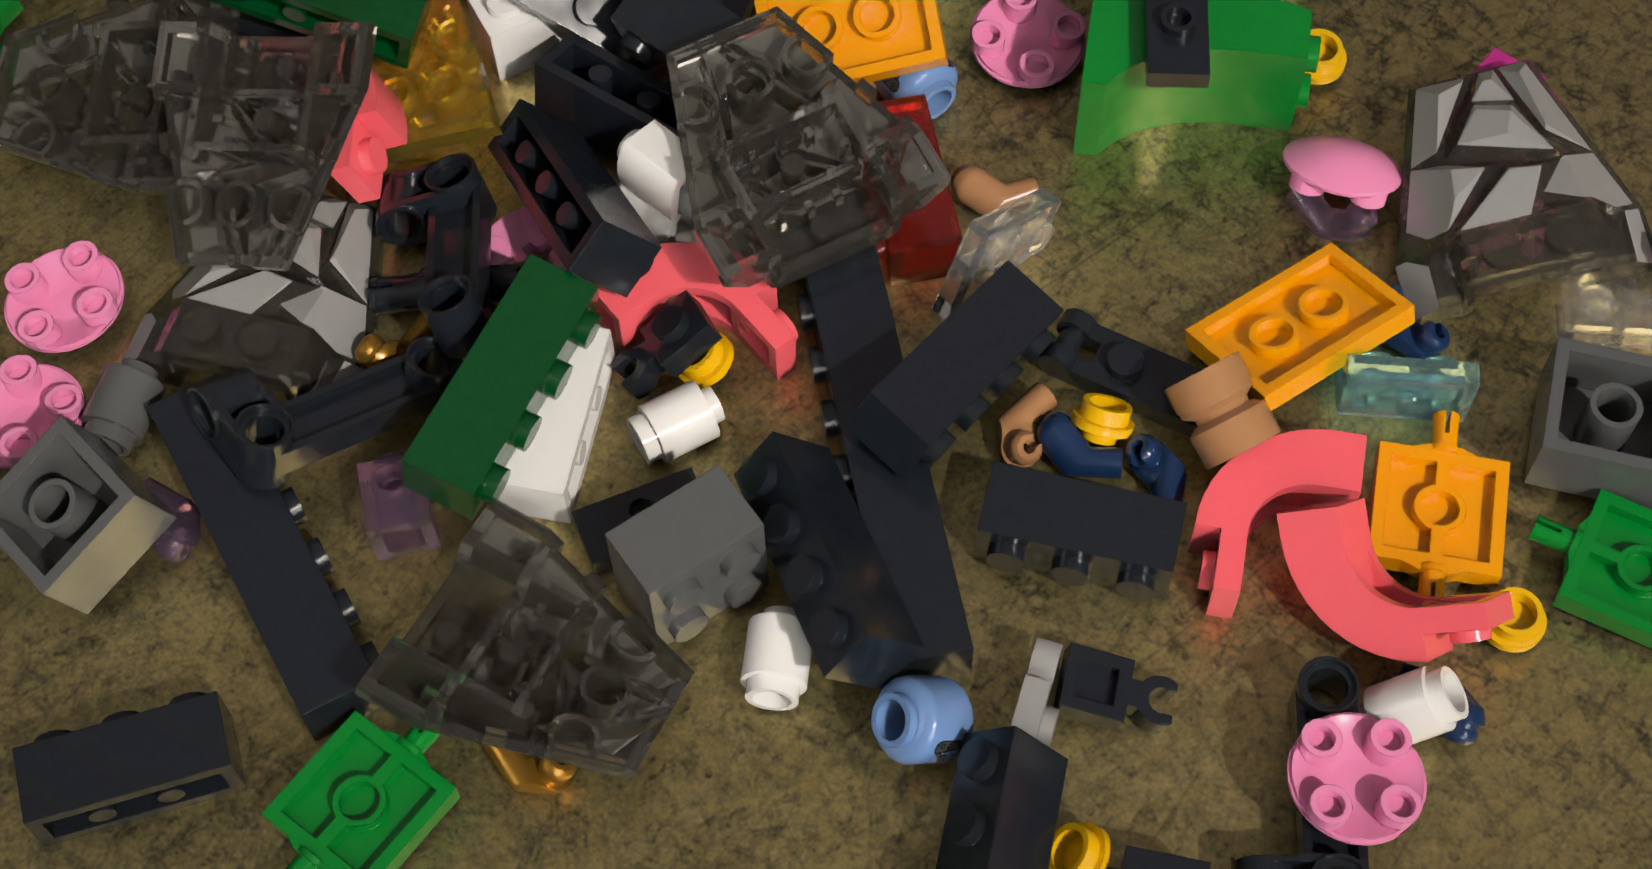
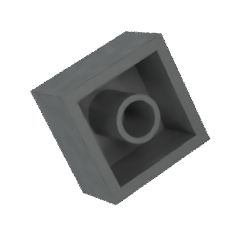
M1558 337L1539 375L1524 483L1596 499L1600 490L1603 489L1652 510V356Z
M60 416L0 480V547L43 595L85 614L91 612L177 519L171 510L103 439L63 416Z
M717 465L605 533L617 590L659 650L674 641L682 643L694 638L707 626L710 618L730 606L739 608L748 604L761 593L764 585L769 582L764 524L720 465Z

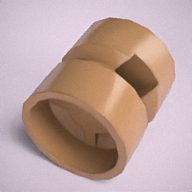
M1239 351L1163 390L1176 415H1179L1182 421L1196 423L1197 427L1189 439L1206 470L1236 457L1282 431L1265 399H1249L1247 396V392L1253 384L1250 379L1252 375Z

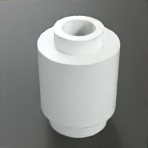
M690 380L637 407L638 413L627 418L626 423L637 449L649 465L659 459L667 463L720 437L718 423L725 420V413L719 399L710 386L700 389L695 381Z
M770 606L765 608L763 613L756 614L749 619L740 682L746 688L745 700L756 707L775 711L790 710L798 705L799 695L804 694L807 690L812 650L793 608Z
M1426 665L1367 687L1364 691L1363 704L1359 706V713L1378 719H1396L1403 723L1410 731L1413 745L1454 730L1457 721L1467 718L1469 706L1464 688L1451 668L1443 666L1434 669L1432 666Z

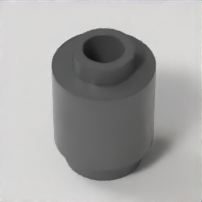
M130 358L123 359L121 364H107L82 415L81 421L85 425L84 429L103 439L119 456H129L134 445L142 444L153 418L147 406L161 400L165 393L164 385L157 380L158 372L151 366Z

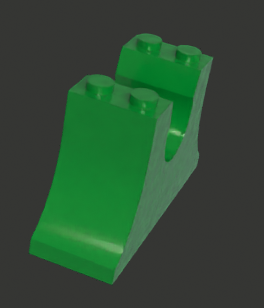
M1093 0L1073 153L1097 156L1105 148L1128 135L1158 126L1179 123H1223L1290 131L1295 109H1306L1311 73L1305 72L1315 73L1319 60L1321 36L1310 35L1312 10L1281 0H1208L1210 80L1208 88L1146 86L1144 0Z

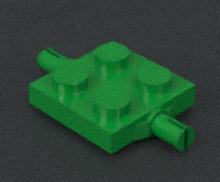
M1601 489L1594 500L1588 517L1579 524L1576 530L1538 514L1528 540H1533L1565 554L1563 559L1564 576L1552 606L1652 649V510Z
M428 707L426 712L417 720L420 725L417 728L412 726L402 737L396 733L379 729L355 710L261 813L269 825L290 840L297 853L285 869H398L461 797L457 787L434 771L424 756V753L448 729V727L440 722L443 716L440 713L437 714L433 708Z

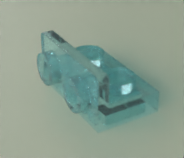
M1378 351L1367 352L1361 355L1348 354L1344 367L1335 372L1336 414L1432 420L1435 412L1447 410L1446 421L1451 411H1454L1461 416L1460 422H1464L1480 387L1479 362L1457 361L1453 357L1442 355L1426 359L1392 357L1388 353Z

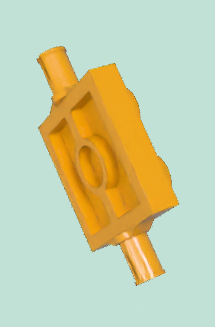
M1447 410L1437 411L1432 416L1431 443L1411 446L1380 440L1375 452L1368 518L1372 544L1384 569L1404 572L1418 578L1417 593L1435 597H1444L1445 583L1454 581L1491 588L1497 587L1502 578L1510 462L1478 457L1457 447L1461 416L1451 411L1446 422Z

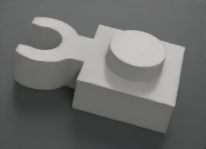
M1037 637L1028 672L1025 674L1010 726H1017L1050 747L1060 709L1048 706L1059 669L1063 644Z

